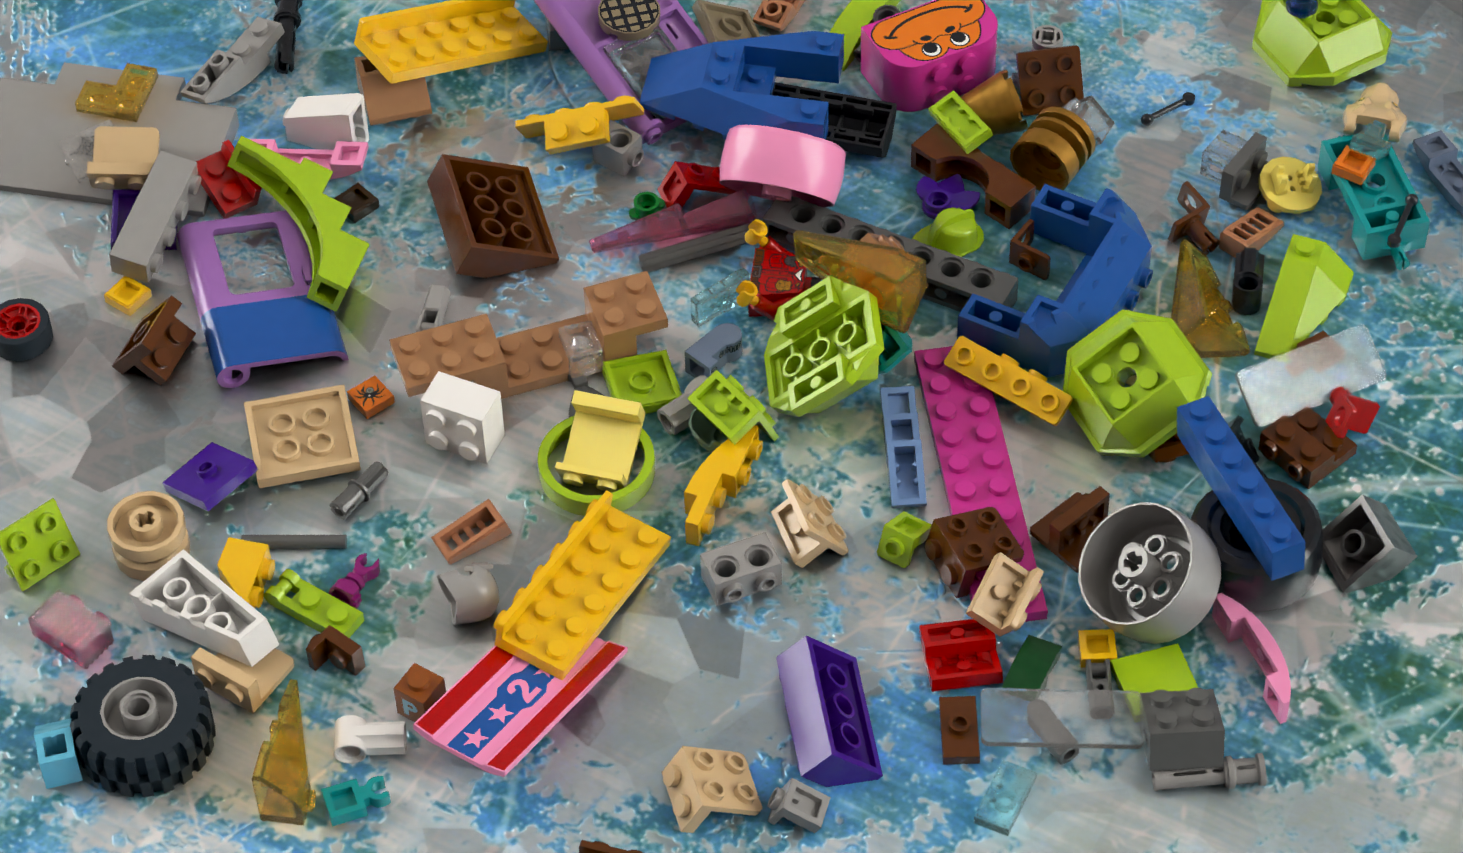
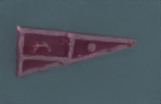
M745 188L687 213L679 203L595 237L589 240L593 253L747 225L758 218L753 199Z

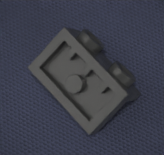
M1255 132L1223 169L1219 198L1244 210H1248L1262 194L1259 190L1258 177L1264 165L1268 163L1266 161L1268 152L1265 151L1266 136Z

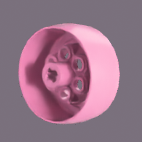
M737 125L729 129L725 140L720 164V184L732 190L768 200L791 201L793 196L821 207H834L844 176L846 152L839 145L831 141L796 131L760 125Z

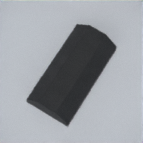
M774 83L773 96L829 102L826 140L839 145L844 151L881 158L886 157L893 135L897 111L896 103Z

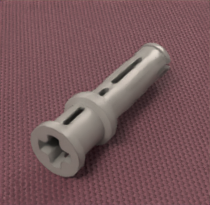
M1256 753L1255 757L1239 759L1225 756L1224 767L1152 771L1154 791L1223 784L1224 788L1234 789L1239 784L1258 783L1259 786H1266L1267 782L1263 753Z

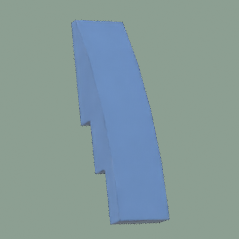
M914 386L880 388L892 508L926 506L922 443L919 433L918 412L916 411Z

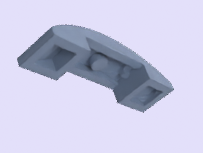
M1441 130L1414 139L1413 147L1426 173L1444 198L1463 215V165L1457 160L1458 149Z

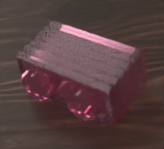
M57 590L28 618L32 634L84 669H88L89 664H93L94 659H98L99 655H102L104 650H107L109 645H112L114 642L110 628L112 626L111 622L103 613L99 611L93 613L85 607L78 597L72 594L67 597L60 590Z

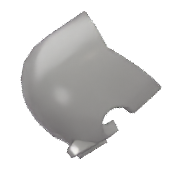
M482 562L465 566V572H469L467 576L459 574L457 570L437 575L441 590L451 605V617L454 626L484 621L495 612L499 603V589L494 576L490 573L493 564Z

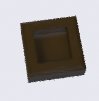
M356 183L334 198L352 207L347 218L353 223L358 222L379 208L378 198L359 183Z

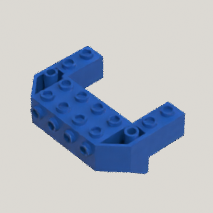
M1044 184L1031 204L1030 219L1035 221L1034 234L1086 253L1085 257L1056 301L1037 295L1026 313L973 293L958 315L957 339L959 336H964L998 356L1004 353L1020 363L1019 366L1027 370L1033 369L1045 377H1052L1065 373L1068 349L1122 309L1133 311L1139 299V291L1141 288L1146 289L1152 279L1153 270L1149 269L1152 245L1136 213L1113 190L1108 188L1105 189L1098 202L1095 203Z

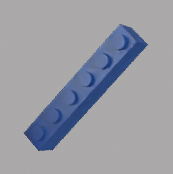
M1207 396L1177 407V436L1271 581L1303 570L1305 564V540L1211 398Z

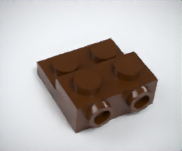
M1307 405L1290 418L1284 414L1261 431L1258 449L1265 458L1274 461L1284 469L1291 479L1300 482L1307 489H1310L1355 455L1357 444L1346 435L1344 439L1337 438L1325 422V419Z

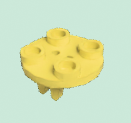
M1283 156L1272 159L1264 165L1258 177L1259 190L1271 211L1275 213L1300 214L1312 211L1315 208L1322 194L1321 180L1314 170L1315 163H1305L1296 158Z

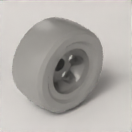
M1139 502L1126 505L1112 512L1099 523L1089 536L1082 550L1079 563L1078 582L1082 597L1089 609L1113 631L1141 643L1159 644L1170 642L1191 631L1210 611L1217 597L1221 581V561L1217 548L1209 535L1187 515L1159 503ZM1175 558L1176 564L1174 567L1167 569L1168 561ZM1166 583L1167 588L1165 592L1158 594L1159 586ZM1142 591L1143 597L1137 602L1135 595Z

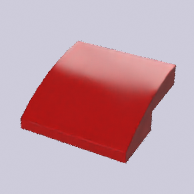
M974 619L919 625L922 650L932 692L1003 683V670L996 651L994 632Z

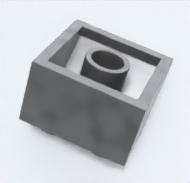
M1361 495L1323 529L1322 557L1340 588L1345 593L1390 580L1418 557L1386 504L1365 495Z

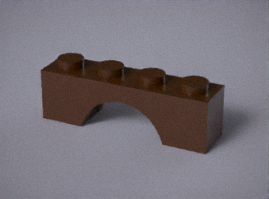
M935 124L911 144L912 168L936 182L959 174L961 178L976 183L985 192L984 214L1004 227L1011 229L1031 211V204L1035 200V185L1028 179L1008 169L1001 162L990 158L978 148L966 154L940 125Z

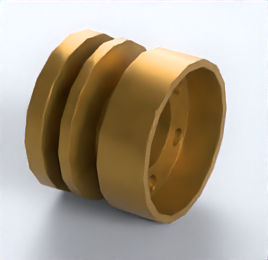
M1048 107L1039 113L1010 150V161L1015 172L1019 176L1028 179L1036 186V190L1041 191L1044 184L1064 191L1095 151L1096 140L1090 127L1074 112L1062 107Z

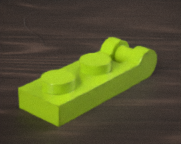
M286 569L279 576L277 585H271L264 593V598L270 605L320 633L331 625L350 638L365 621L363 612L306 582L291 569ZM289 591L296 594L293 598L286 596Z

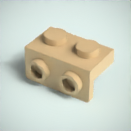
M1003 553L996 554L965 614L998 636H1003L1013 630L1017 631L1027 618L1025 610L1029 602L1033 601L1041 590L1042 584L1039 581L1044 571L1038 567L1028 571Z

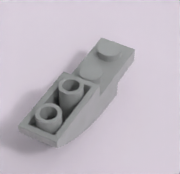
M257 16L227 52L217 49L180 91L182 97L208 104L227 98L248 85L271 63L267 53L285 33L282 24Z

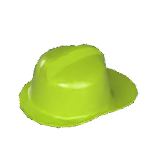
M952 207L938 213L934 222L918 231L912 239L963 257L981 247L984 242V233L976 223L975 213L972 209L963 210Z

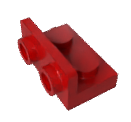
M230 140L222 142L221 151L196 161L198 176H201V185L223 219L256 206L262 187L250 178L227 166L235 149Z

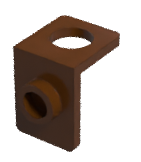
M1029 219L1010 240L1009 263L1019 267L1024 272L1047 280L1050 274L1051 258L1049 255L1030 246L1034 238L1035 221Z

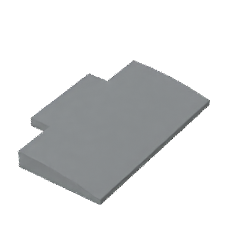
M64 62L55 84L0 78V190L112 205L113 190L124 189L103 190L92 188L87 176V162H93V156H90L93 155L92 144L94 143L92 142H94V137L92 136H94L97 127L157 128L160 134L159 152L161 150L196 162L221 151L222 142L230 140L233 144L239 128L237 109L234 107L180 101L182 98L180 91L186 86L185 78ZM201 184L197 194H191L187 215L204 217L211 199Z

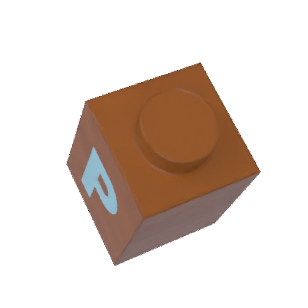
M416 663L410 667L393 688L397 713L414 722L446 693L444 678Z

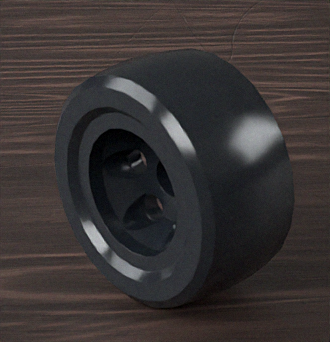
M1264 478V480L1305 540L1304 569L1271 581L1241 534L1238 536L1230 535L1229 532L1239 530L1213 490L1206 493L1198 502L1191 516V520L1209 535L1217 548L1221 561V581L1218 594L1223 593L1234 599L1250 612L1278 610L1293 604L1305 596L1314 585L1322 563L1323 529L1318 510L1312 501L1299 489L1285 482L1270 478Z

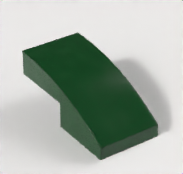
M1028 635L1009 669L1000 693L1028 703L1037 701L1046 688L1048 675L1060 658L1062 646Z

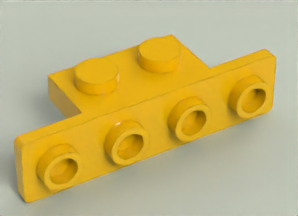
M619 96L613 101L604 103L589 102L584 107L575 109L560 108L551 114L528 115L525 119L515 121V128L525 138L545 135V149L551 155L610 143L609 121L644 115V107L635 97Z
M964 336L958 337L944 360V364L950 369L1053 426L1059 424L1073 401L1071 395L1047 383L1048 379L1041 373L1033 369L1027 372L1018 367L1020 363L1004 353L998 356Z

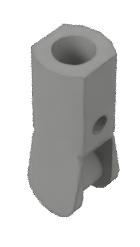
M431 285L429 287L423 310L417 321L416 332L442 326L451 296L450 290L446 286Z

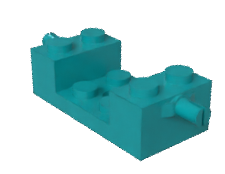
M1383 128L1321 141L1317 168L1328 190L1340 189L1354 217L1351 237L1362 260L1390 255L1398 270H1402V267L1403 270L1408 268L1410 261L1405 252L1425 248L1430 220L1418 198V203L1412 207L1401 232L1400 246L1397 248L1388 246V236L1394 234L1405 209L1406 196L1408 194H1417ZM1346 145L1376 157L1375 166L1362 185L1331 173L1333 164ZM1374 182L1375 184H1377V185H1379V186H1382V187H1379V188L1370 187V186L1368 185V183Z

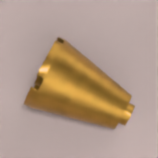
M1007 69L999 71L961 96L962 100L991 129L993 135L1020 132L1028 129L1027 121H1022L1020 112H1023V108L1011 78H1008Z

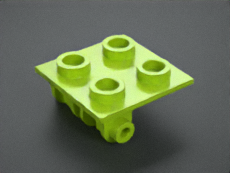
M54 498L0 531V548L8 563L4 569L10 578L15 577L22 592L80 555Z

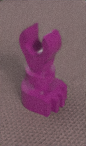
M367 553L359 555L355 560L353 571L349 572L345 578L337 580L330 588L329 594L357 609L362 602L360 591L365 587V583L375 579L380 573L379 558L372 566L364 567L367 564Z

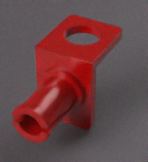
M1340 386L1330 393L1329 400L1333 406L1325 422L1337 438L1344 439L1348 429L1366 434L1380 406L1377 402L1351 395L1348 388L1344 390V387Z

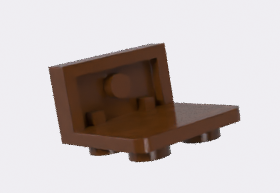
M993 507L934 519L924 547L927 557L934 562L944 584L949 586L955 598L969 595L970 586L973 584L976 572L987 570L996 554L1001 552L1016 563L1021 562L1024 557L1023 549L999 512Z

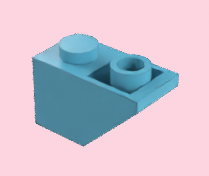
M71 718L35 726L36 750L46 789L83 781L80 761L70 727Z

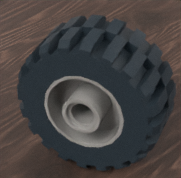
M142 655V659H133V656L122 658V663L114 665L112 662L103 667L101 674L94 673L86 681L87 688L81 687L75 697L76 703L72 705L70 712L72 721L70 727L82 767L87 770L88 776L95 783L101 782L102 788L115 793L118 789L121 795L134 797L135 793H142V797L154 796V792L161 790L165 794L174 790V785L179 782L184 785L192 779V772L194 770L199 772L207 763L205 756L208 757L212 753L216 729L208 693L199 676L192 674V669L181 663L176 666L173 659L162 657L161 660H157L154 655Z

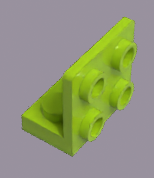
M718 370L714 371L687 398L734 445L754 425H758L774 442L779 438L773 429L776 422L766 412V408L753 395L749 397L743 391V386L732 375L725 378Z

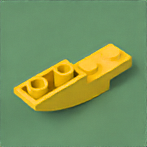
M754 425L735 445L729 439L724 441L706 458L691 478L684 491L685 513L688 514L685 520L686 543L699 546L704 535H709L712 531L716 508L721 509L723 507L726 496L736 498L741 486H747L751 475V464L753 460L758 461L763 448V441L759 440L758 425Z

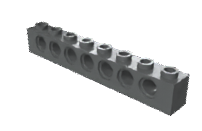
M792 196L791 201L774 200L763 217V222L768 229L765 237L771 236L784 248L836 267L841 263L839 259L867 233L883 234L888 238L893 236L903 246L904 251L902 254L909 263L913 260L926 274L923 279L929 286L918 297L961 312L973 293L1010 308L1017 301L1018 278L981 265L976 261L956 256L948 251L920 243L915 239L895 234L887 229L862 222L857 218L837 213L829 208L812 204L798 197Z

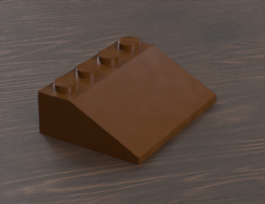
M446 154L441 155L427 183L456 274L488 278L557 264L559 256L528 167Z

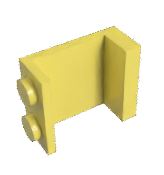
M574 390L571 403L576 412L563 463L556 462V471L565 483L575 486H582L583 482L596 484V488L609 492H615L616 489L626 487L629 483L646 414L642 404Z

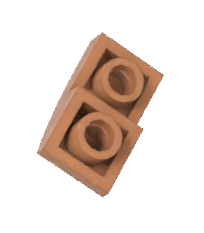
M763 0L753 17V22L781 32L793 20L805 0Z

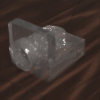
M591 320L558 328L559 339L569 361V374L571 378L589 376L603 370V349Z

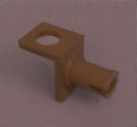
M1186 181L1181 186L1177 200L1189 214L1173 223L1168 240L1173 243L1183 236H1188L1201 250L1203 255H1208L1209 251L1213 252L1220 244L1219 239L1204 225L1210 205ZM1188 194L1194 199L1196 208L1190 204Z

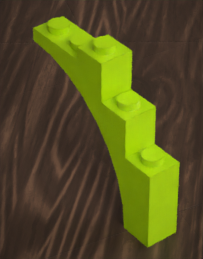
M241 135L227 166L250 178L270 193L286 209L299 227L308 245L311 257L312 282L306 298L337 312L370 244L341 230L352 207L323 194L333 171L305 157L301 164Z

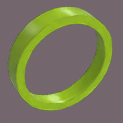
M574 416L554 426L541 442L538 451L539 479L543 491L553 503L570 513L585 516L590 503L594 499L599 500L602 495L579 494L563 487L555 480L548 467V459L551 453L570 436ZM643 428L638 442V446L645 454L643 467L630 484L618 491L612 492L611 506L620 511H625L638 503L647 494L654 481V447L649 435Z

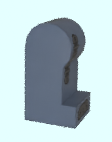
M723 323L716 326L685 350V371L694 378L700 375L709 377L714 371H719L724 367L726 363L738 360L742 356L741 329L732 323Z

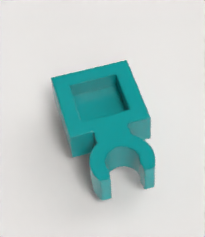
M375 776L369 779L364 786L360 787L357 779H353L321 789L322 798L332 827L368 816L367 806L371 805L380 808L389 805L391 800L388 791L380 794L374 793L377 790L386 788L383 776Z

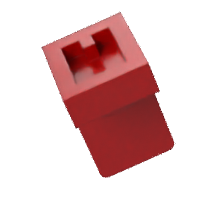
M679 161L674 162L657 189L668 211L677 213L681 211L694 189L735 195L737 192L720 184L719 166L711 167Z

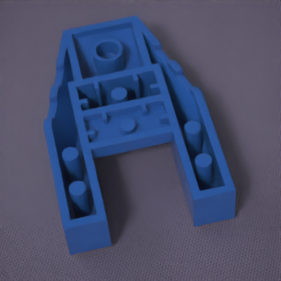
M805 31L719 41L651 58L639 103L644 109L672 120L678 117L692 122L693 128L704 131L707 128L722 134V139L725 140L729 129L737 125H760L781 128L826 140L829 102L773 96L772 91L776 77L839 84L844 62V34Z

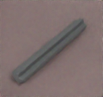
M751 222L641 254L639 256L640 267L643 272L647 271L649 273L746 244L745 233L749 230L748 226Z

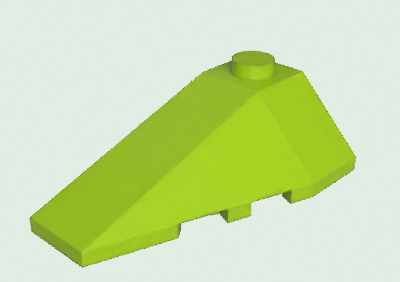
M1296 234L1292 235L1254 355L1287 363L1289 360L1286 358V355L1296 349L1298 343L1308 339L1319 324L1322 326L1328 319V314L1345 301L1354 272L1326 242Z

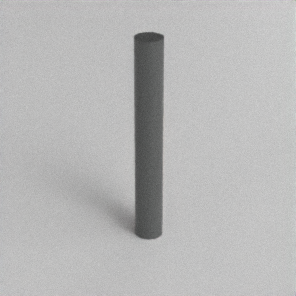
M347 535L241 536V540L268 544L269 549L347 548Z

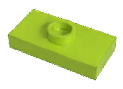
M954 90L928 108L930 115L966 154H969L993 136L991 129Z

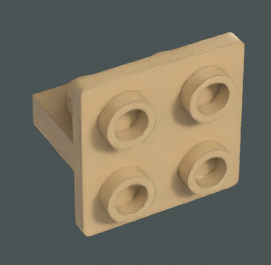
M789 479L783 481L782 486L788 498L773 509L771 514L794 564L803 568L828 548L842 556L848 553L849 550L844 542L846 538L845 532L835 522L832 516L834 509L830 502L824 496L818 497L814 495L803 484L797 485Z

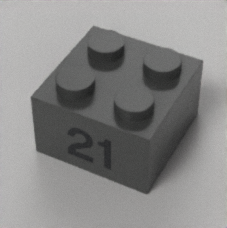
M1213 689L1155 690L1153 692L1140 693L1139 730L1150 771L1224 767L1225 729Z

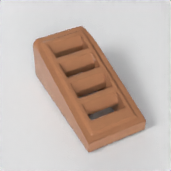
M1256 207L1220 233L1218 248L1235 258L1236 253L1243 251L1245 248H1256L1259 251L1284 227V222L1265 210ZM1252 224L1256 225L1257 227L1261 228L1262 230H1259L1258 228L1252 226Z
M487 499L431 538L451 565L504 539L512 532L490 499ZM491 521L492 524L486 527L484 523ZM478 526L481 531L475 535L472 529ZM466 533L469 540L463 542L459 535ZM453 539L458 547L452 550L446 541Z

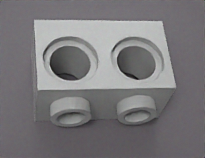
M766 532L700 553L701 576L716 606L728 602L733 603L743 597L761 591L766 592L782 585V563Z

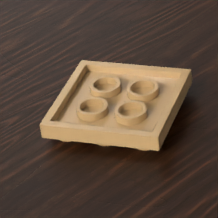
M344 384L244 402L253 460L258 469L256 477L259 489L361 470Z

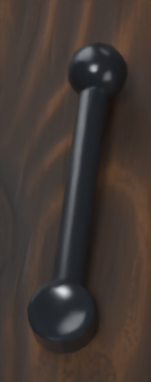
M1190 92L1184 93L1182 99L1152 114L1142 115L1141 123L1149 126L1153 123L1154 119L1184 104L1193 105L1195 95Z
M1408 194L1406 196V206L1395 232L1388 236L1387 244L1391 248L1400 246L1401 232L1412 207L1418 203V197L1415 194Z

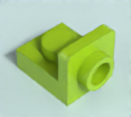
M903 511L884 525L877 555L902 568H906L910 565L914 549L927 540L932 525Z

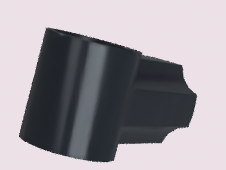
M1245 248L1243 251L1236 253L1231 306L1235 312L1242 315H1252L1258 312L1261 307L1265 255L1260 254L1256 248Z

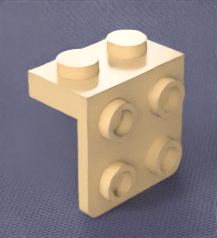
M97 127L94 134L93 162H87V176L91 187L103 190H141L159 154L160 134L158 129L154 127Z
M201 647L191 656L194 675L199 676L204 687L253 714L294 668L293 658L276 648L253 667L219 652L215 656Z
M682 746L661 772L673 807V813L676 816L681 832L694 833L711 811L756 816L762 810L746 758L739 752Z

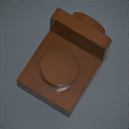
M331 625L321 634L315 635L306 648L309 667L315 671L328 659L338 669L343 670L345 668L355 676L366 667L362 647Z

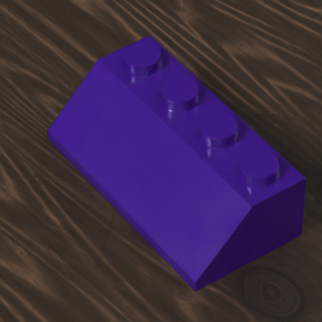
M807 635L776 657L779 679L785 698V708L792 732L791 737L794 742L798 770L801 777L825 787L880 779L883 774L856 657Z

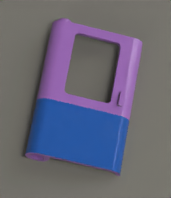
M286 210L188 223L178 231L177 239L217 382L220 386L225 388L241 386L249 379L251 367L327 356H339L342 361L349 360L334 311L306 298L312 282L311 257L308 245L299 227ZM276 228L294 285L287 288L232 294L228 288L214 236ZM232 370L241 371L239 376L232 378Z

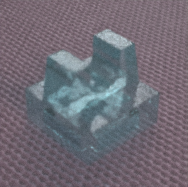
M1374 120L1373 124L1369 123L1365 132L1361 131L1352 137L1349 148L1378 160L1387 156L1392 145L1391 142L1383 139L1387 124Z

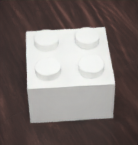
M438 371L420 400L426 444L438 450H446L461 455L467 460H476L488 464L505 436L500 391Z

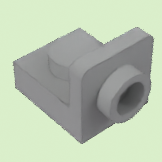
M791 778L782 788L776 787L771 794L767 805L771 808L768 822L775 825L784 817L816 833L822 827L831 797Z

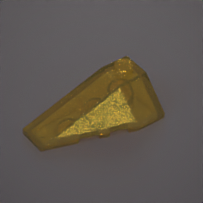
M1184 239L1180 243L1171 318L1177 323L1201 358L1246 356L1250 353V348L1241 323H1233L1229 315L1233 307L1230 301L1225 299L1217 289L1221 286V283L1208 257Z
M290 679L279 704L278 721L272 720L269 727L271 734L270 742L263 741L252 776V784L262 821L304 826L307 812H313L316 791L311 789L298 681Z

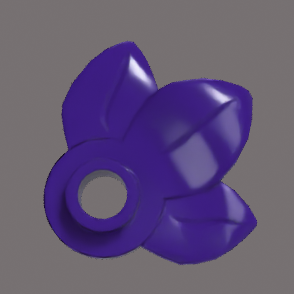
M959 174L939 183L923 176L916 187L917 195L922 200V211L927 217L935 219L938 213L947 208L972 209L977 205L981 193L977 191H965L963 180Z

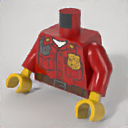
M755 219L748 226L749 230L745 233V241L750 245L759 243L760 246L755 248L750 281H742L736 288V292L739 293L736 299L739 306H748L749 317L765 316L774 321L778 307L819 283L823 278L807 277V260L786 250L771 236L765 237L768 232L766 224L759 219Z

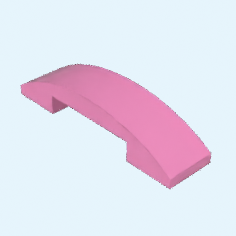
M250 139L301 164L305 157L333 171L330 180L346 177L362 170L369 147L368 142L337 141L334 150L283 149L277 147L275 139Z
M1223 593L1217 594L1212 611L1214 621L1228 643L1242 638L1266 676L1263 691L1264 700L1280 724L1286 722L1290 704L1291 685L1288 668L1278 644L1262 622L1247 608Z

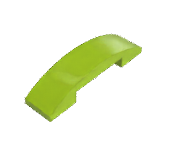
M901 0L850 1L829 32L844 34L843 71L855 59L853 52L861 42V27L873 23V14L877 8L883 5L896 7Z

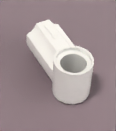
M356 715L342 716L335 721L333 755L339 762L353 764L363 761L366 755L406 753L405 721L366 722L365 719Z

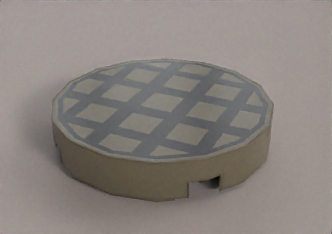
M601 0L598 6V22L606 34L617 35V39L623 41L640 40L651 35L654 32V28L659 25L660 5L657 0Z

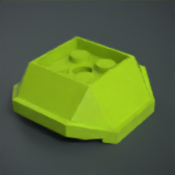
M1262 0L1252 49L1288 87L1301 86L1302 84L1334 86L1384 64L1391 43L1392 32L1361 0Z
M828 276L778 307L774 322L777 324L769 336L764 352L771 408L778 413L801 417L806 413H821L878 379L879 355L885 348L877 297L872 293L845 283L835 277Z
M1122 309L1067 350L1063 391L1073 398L1068 410L1101 456L1116 455L1144 458L1177 433V407L1204 398L1207 386L1210 384L1212 372L1172 318ZM1137 375L1135 383L1130 387H1125L1126 380L1131 376Z

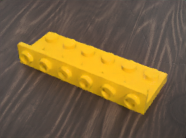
M449 0L362 17L359 19L354 45L393 84L546 52L548 41L514 7L516 0Z
M607 490L599 500L594 499L590 503L581 522L577 520L573 523L566 540L555 545L545 565L540 564L536 568L531 582L526 588L521 587L517 591L512 605L507 611L503 609L498 614L493 626L496 629L495 646L560 680L566 677L670 546L671 536L612 507L613 493Z

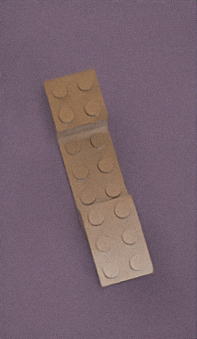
M644 271L584 287V315L496 338L488 315L483 314L389 339L408 397L425 393L438 371L500 391L501 399L566 382L568 381L569 374H579L584 370L585 376L602 372L601 362L637 355L636 336L667 328L668 318L648 272Z

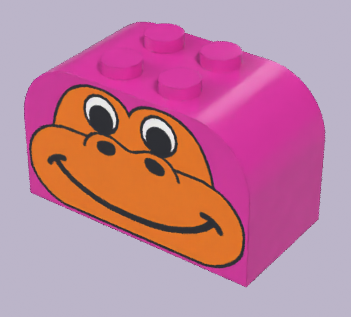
M933 0L862 26L861 73L880 99L885 102L896 103L898 111L915 112L929 108L953 90L959 96L966 94L995 75L997 18L984 0Z

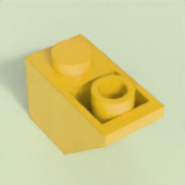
M228 537L217 563L220 580L252 607L260 608L264 599L265 583L273 578L275 571V560L271 559L269 545Z

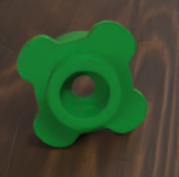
M652 192L639 193L634 198V207L629 210V217L633 220L640 219L645 222L656 223L660 220L659 213L665 207V202Z

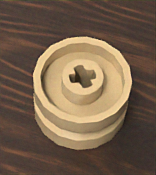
M156 491L137 492L117 503L107 518V532L112 544L114 559L120 571L130 578L145 581L183 549L190 554V539L186 529L183 510L178 501L168 494Z

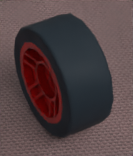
M26 298L11 299L0 304V357L9 361L20 362L31 360L41 355L50 346L53 338L49 314L45 307L33 299Z

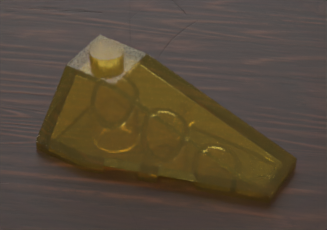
M800 230L793 233L795 260L821 280L832 276L845 283L869 291L877 297L881 324L902 334L908 331L927 288L926 260L896 247Z

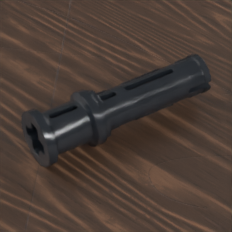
M275 0L278 8L274 14V21L282 24L285 33L276 42L274 68L282 74H288V64L289 71L292 72L294 70L296 29L301 25L299 8L302 6V0Z

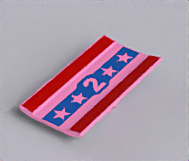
M597 637L566 677L560 680L494 645L413 724V729L427 741L485 772L505 777L628 652V647L611 641L606 642Z

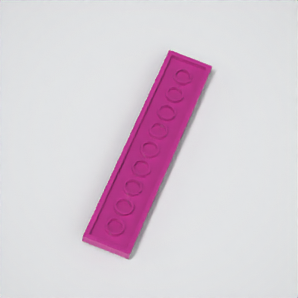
M953 346L914 351V362L950 515L986 507L995 508L1024 551L1022 561L1017 564L1028 571L1037 568L993 392L944 364V360ZM987 570L976 572L973 584L970 586L969 595L971 601ZM1042 587L1036 598L1029 602L1025 610L1027 613L1025 622L1047 619L1048 609Z

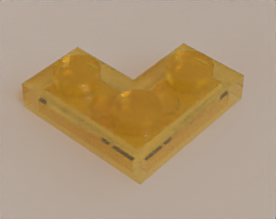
M127 63L116 85L86 80L75 102L77 112L137 122L158 79L157 68Z

